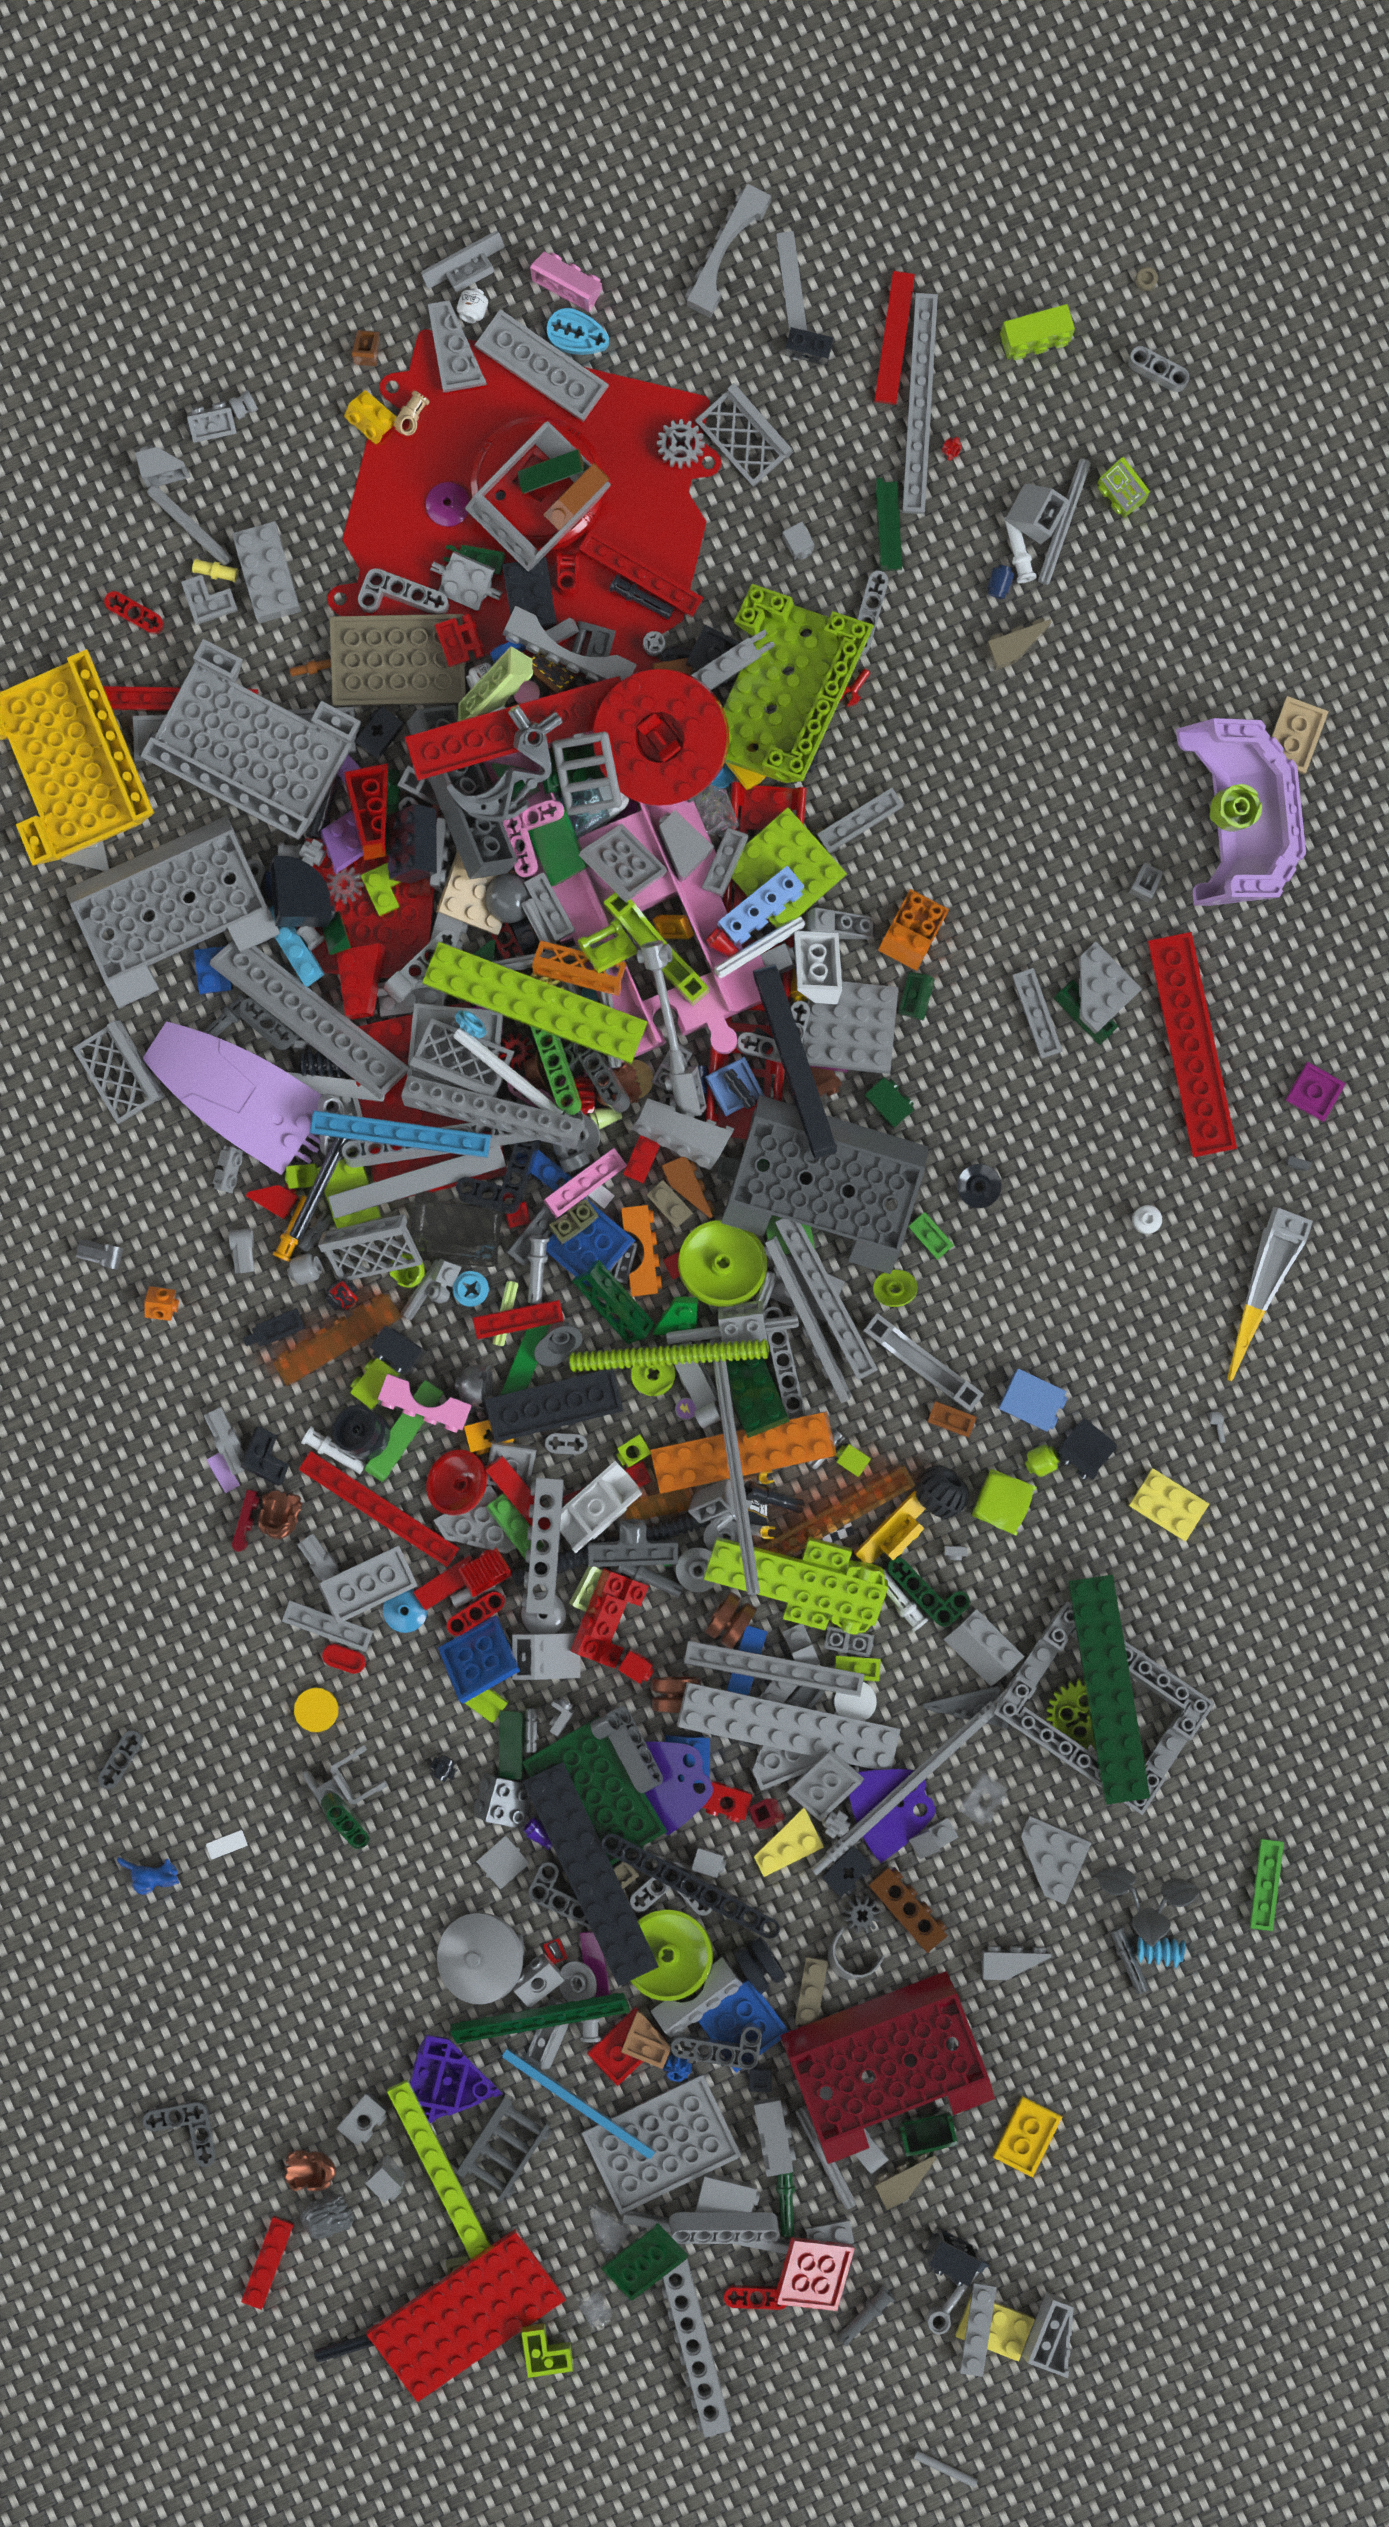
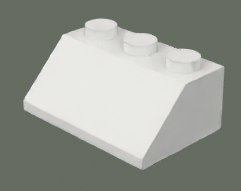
M795 931L797 990L815 1003L837 1004L842 992L839 933Z

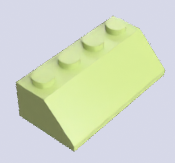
M510 646L458 703V722L490 713L505 706L507 699L511 695L514 696L518 692L520 685L531 678L533 674L532 659Z

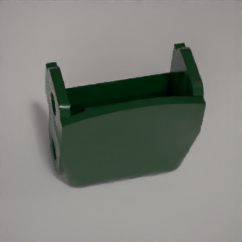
M939 2110L908 2117L899 2124L906 2157L958 2145L952 2115L948 2111Z

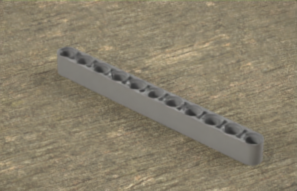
M581 1110L574 1115H568L564 1111L562 1112L561 1115L580 1119L582 1127L581 1132L583 1131L585 1127L584 1114ZM475 1123L440 1127L481 1134L489 1131L491 1132L490 1147L537 1140L514 1133L505 1134L502 1130ZM359 1140L349 1141L342 1147L345 1163L355 1168L448 1154L447 1152L402 1147L400 1150L395 1151L392 1150L395 1145ZM374 1148L381 1149L376 1154L370 1153V1151ZM350 1152H358V1155L355 1157L348 1156Z

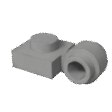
M441 1258L439 1259L431 1278L436 1283L428 1289V1297L431 1301L437 1303L447 1302L450 1292L446 1286L453 1287L462 1268L461 1266Z

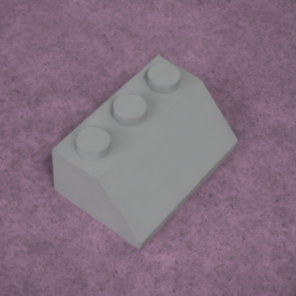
M976 1608L943 1639L990 1686H993L1009 1673L1024 1657Z

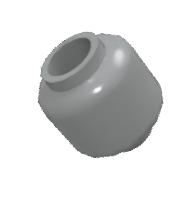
M310 1253L291 1259L290 1267L287 1269L288 1276L299 1285L316 1281L322 1272L321 1262L317 1256H313Z

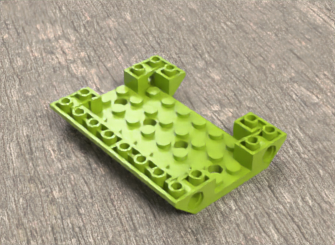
M751 584L734 623L751 636H755L765 629L767 632L765 637L753 643L757 651L768 642H773L775 646L763 653L758 660L740 671L723 707L729 726V748L725 762L784 783L800 782L804 780L874 626L873 624L832 611L830 617L795 606L790 596ZM804 629L812 631L808 637H802L800 633ZM787 667L795 669L791 675H784L783 670ZM774 705L777 709L774 713L769 714L765 712L766 707ZM755 743L759 745L758 750L755 752L747 750L750 744Z

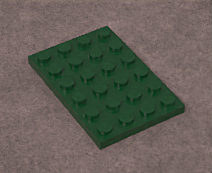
M599 1716L522 1761L530 1777L564 1762L601 1844L603 1835L608 1831H616L642 1846L667 1832L646 1794L638 1792L634 1787L609 1736L598 1739L592 1733L591 1722L599 1718ZM609 1837L606 1839L605 1844L612 1848L618 1844V1841L614 1837ZM628 1848L625 1851V1855H630L631 1853L635 1852L636 1849ZM606 1853L611 1865L620 1861L619 1859Z

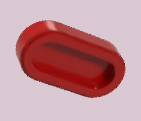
M330 1644L322 1652L323 1661L327 1665L352 1674L361 1672L366 1666V1658L361 1652L338 1644Z

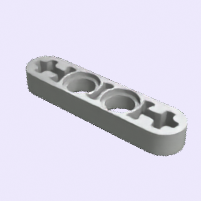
M875 571L870 575L858 615V620L869 618L874 626L867 640V647H864L861 656L868 653L888 585V577L882 571ZM877 576L882 577L881 581L884 584L879 585L878 593L868 592L869 589L873 591L875 587V582L872 579L876 580ZM869 597H875L878 600L879 604L876 608H869L866 605V600Z

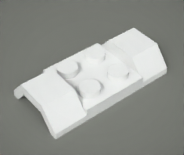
M614 1461L562 1508L560 1532L569 1542L572 1550L577 1553L592 1538L595 1539L627 1510L626 1508L642 1495L641 1489L630 1475Z

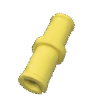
M195 559L192 566L193 573L211 576V579L215 580L220 578L236 582L239 575L238 568L220 565V562L216 561L211 563Z

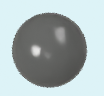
M507 873L497 876L489 883L485 895V904L487 910L495 919L504 923H516L527 917L521 903L532 897L524 884L527 881L525 878L518 874Z

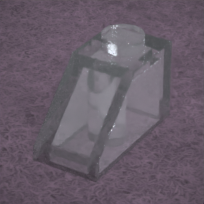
M592 2203L590 2215L596 2241L600 2244L599 2248L610 2254L612 2251L617 2254L628 2236L631 2226Z

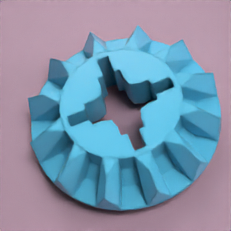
M462 1010L456 1013V1022L465 1032L476 1038L486 1035L485 1025L476 1015Z
M474 1271L460 1274L453 1285V1293L457 1301L468 1307L481 1304L485 1301L489 1292L487 1280L483 1275ZM478 1281L475 1290H477L479 1295L470 1293L465 1297L467 1288L463 1283L472 1285Z

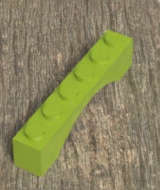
M614 892L604 901L605 908L620 922L625 931L640 948L641 945L647 942L657 940L663 941V944H668L631 899L625 902ZM671 948L672 961L667 962L668 964L662 969L663 974L693 1007L709 993V987Z

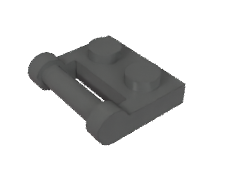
M578 621L577 627L579 632L576 634L572 652L580 655L586 632H591L592 636L586 656H610L616 631Z

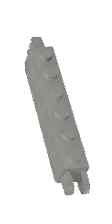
M764 629L752 638L748 637L691 676L697 678L712 690L758 660L763 653L775 645L773 642H768L757 651L753 643L765 637L767 632Z

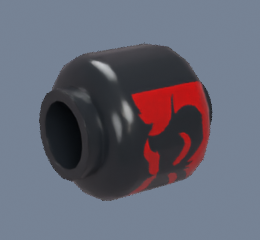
M338 1279L326 1289L327 1296L325 1299L335 1311L339 1309L344 1312L358 1301L356 1292L359 1289L351 1280L346 1282L344 1279Z

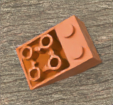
M910 889L878 951L917 971L949 909Z

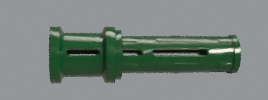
M793 2172L777 2175L778 2186H776V2191L779 2194L780 2236L783 2237L795 2235L792 2194L795 2193L796 2187L793 2185Z

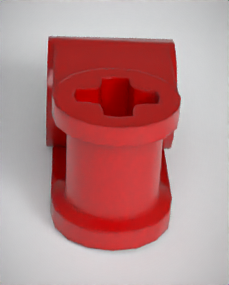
M557 552L558 591L564 596H571L577 590L579 552L575 554H561V552ZM564 580H571L573 582L572 586L568 588L563 587L561 583Z

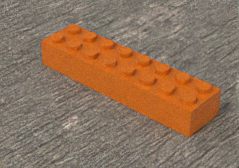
M827 1411L789 1419L790 1422L750 1438L747 1437L744 1429L737 1430L736 1434L743 1476L837 1455ZM724 1433L650 1450L660 1494L722 1481L725 1478L730 1479Z

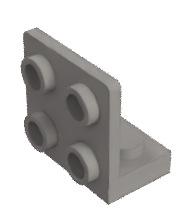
M763 1301L747 1302L731 1307H718V1321L722 1342L727 1344L728 1341L732 1343L739 1341L741 1343L742 1340L746 1342L748 1340L755 1342L756 1339L760 1341L762 1339L767 1340Z

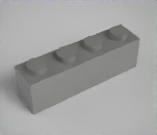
M647 1098L640 1108L631 1129L657 1142L659 1145L671 1149L680 1156L694 1161L699 1166L710 1170L721 1155L734 1128L726 1126V1129L715 1126L716 1122L707 1119V1122L695 1119L694 1114L675 1112L674 1107Z

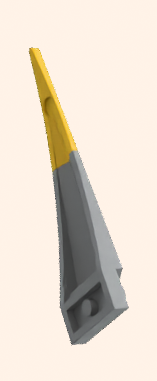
M1273 1207L1267 1228L1263 1229L1227 1377L1228 1381L1234 1379L1250 1341L1270 1302L1305 1245L1313 1222L1312 1220L1281 1208Z

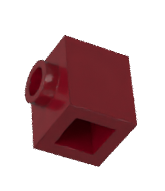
M766 1798L748 1808L751 1820L757 1829H767L785 1819L776 1799Z

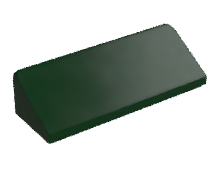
M579 449L519 470L518 476L522 494L586 471V467Z
M1073 979L1054 997V1000L1099 1045L1119 1027L1110 1019L1096 1034L1093 1033L1080 1019L1081 997H1079V985Z
M499 1710L500 1778L521 1779L522 1710Z

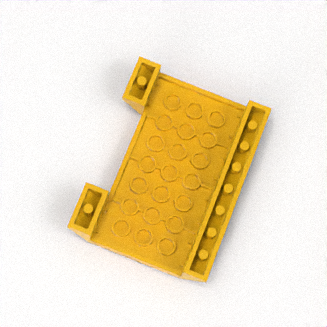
M87 649L68 657V663L0 692V740L9 739L40 817L34 816L16 824L33 866L60 860L136 827L154 814Z

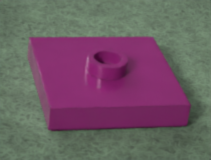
M1306 1062L1285 1101L1321 1122H1325L1346 1083L1315 1065Z

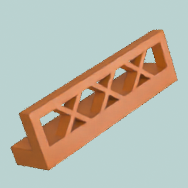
M540 940L532 965L533 974L619 996L626 963L620 962L612 966L620 968L617 977L608 975L605 970L602 973H597L595 969L589 970L583 965L589 961L583 951ZM543 949L551 950L556 955L549 959L541 957ZM570 955L574 956L577 961L572 964H566L562 958Z

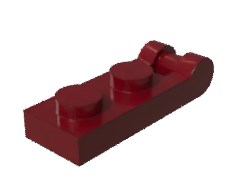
M247 1489L233 1538L232 1548L236 1552L243 1551L248 1546L245 1537L247 1531H251L254 1518H251L253 1509L257 1510L260 1497L257 1496L258 1491Z

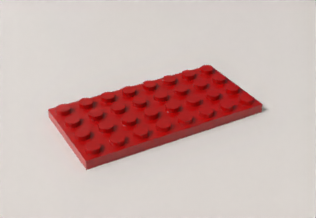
M514 2229L368 2329L366 2334L414 2399L419 2402L522 2331V2327L531 2325L566 2301V2298L517 2230Z

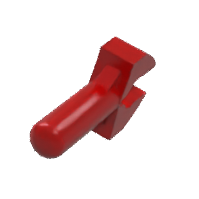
M864 668L853 684L845 688L840 702L844 695L852 692V699L846 707L857 705L861 697L858 696V690L870 675L868 669Z

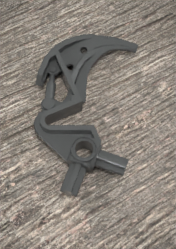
M519 705L512 707L508 712L519 729L515 733L513 746L539 764V771L508 767V770L504 772L491 789L474 796L461 794L451 783L445 786L453 799L469 815L486 821H504L514 818L528 809V800L525 799L520 802L519 800L523 799L531 789L536 788L538 782L546 780L551 774L546 734L562 723V719L556 711L538 724L534 721L530 722ZM532 731H535V739L532 741H528V734ZM523 780L524 787L518 792V796L511 801L514 783ZM485 804V808L481 809V805Z

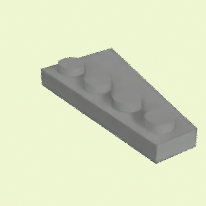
M450 301L428 304L443 393L487 385Z

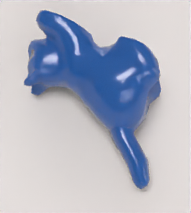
M121 1857L117 1858V1862L122 1867L131 1870L132 1887L138 1894H149L156 1886L170 1887L179 1884L176 1876L178 1870L170 1863L169 1859H166L161 1867L151 1868L137 1866Z

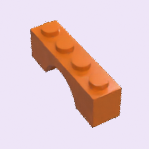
M648 1205L621 1208L624 1231L635 1235L644 1247V1258L637 1270L629 1274L631 1296L658 1294V1289H662L661 1276H656L655 1267H659L658 1254L653 1253V1245H657L656 1232H651L650 1223H654L653 1209L648 1210Z

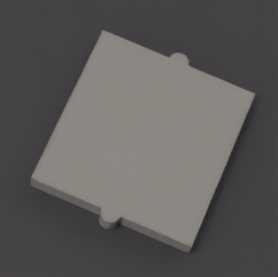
M506 1835L476 1861L487 1873L486 1877H490L500 1889L530 1864L520 1852V1848L516 1847Z

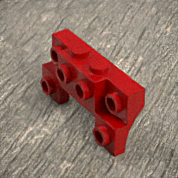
M603 1568L570 1651L616 1669L624 1648L611 1643L627 1602L641 1607L649 1586Z

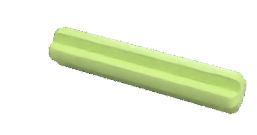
M513 1281L506 1282L500 1312L513 1309L518 1283ZM507 1333L494 1336L493 1344L504 1346Z

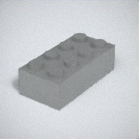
M275 521L232 533L258 623L301 612Z

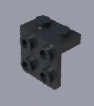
M1083 1419L1056 1452L1060 1455L1058 1459L1067 1466L1073 1465L1077 1469L1075 1473L1085 1481L1087 1478L1094 1480L1099 1474L1097 1473L1098 1470L1117 1448V1444L1087 1419Z

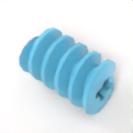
M1140 1936L1138 1937L1137 1956L1139 1963H1142L1144 1957H1147L1148 1964H1151L1153 1958H1155L1157 1965H1160L1163 1959L1166 1967L1169 1966L1171 1961H1173L1175 1968L1178 1967L1180 1962H1183L1185 1940H1181L1178 1945L1177 1940L1172 1939L1169 1944L1168 1938L1165 1937L1161 1943L1159 1940L1151 1947Z

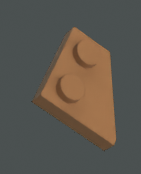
M637 2010L621 2052L663 2069L671 2046L641 2011Z

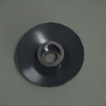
M974 1164L967 1167L960 1174L957 1182L960 1198L965 1204L973 1208H986L992 1205L1000 1196L1002 1189L998 1173L990 1166L984 1164ZM978 1182L983 1185L981 1191L975 1189V1184Z

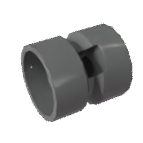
M580 1137L576 1149L567 1153V1150L571 1148L552 1143L556 1155L561 1156L559 1163L563 1172L578 1169L590 1162L586 1150L581 1149L583 1143Z

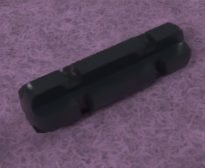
M734 1069L728 1070L724 1073L723 1078L727 1083L731 1084L730 1087L739 1100H743L742 1104L745 1108H752L757 1103L753 1095H749L750 1091L742 1080L736 1077L738 1075Z

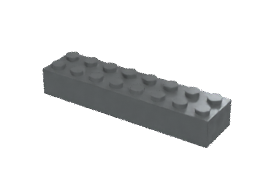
M455 705L417 709L406 723L411 735L458 722V712ZM479 763L429 777L469 879L507 874L518 862L503 822L486 821L469 815L453 799L445 787L451 783L457 791L466 796L479 795L488 791L489 788ZM485 804L481 805V809H484Z

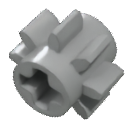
M313 839L312 843L308 841L304 843L299 856L303 857L302 861L310 864L312 867L314 864L320 866L325 858L326 851L323 850L324 845L321 842Z
M840 1810L837 1814L831 1811L823 1823V1826L827 1828L825 1833L833 1839L836 1835L841 1838L850 1826V1823L846 1821L848 1816Z

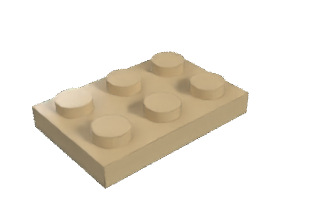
M1287 696L1271 738L1275 737L1284 748L1283 753L1285 756L1296 763L1299 773L1305 775L1329 711Z

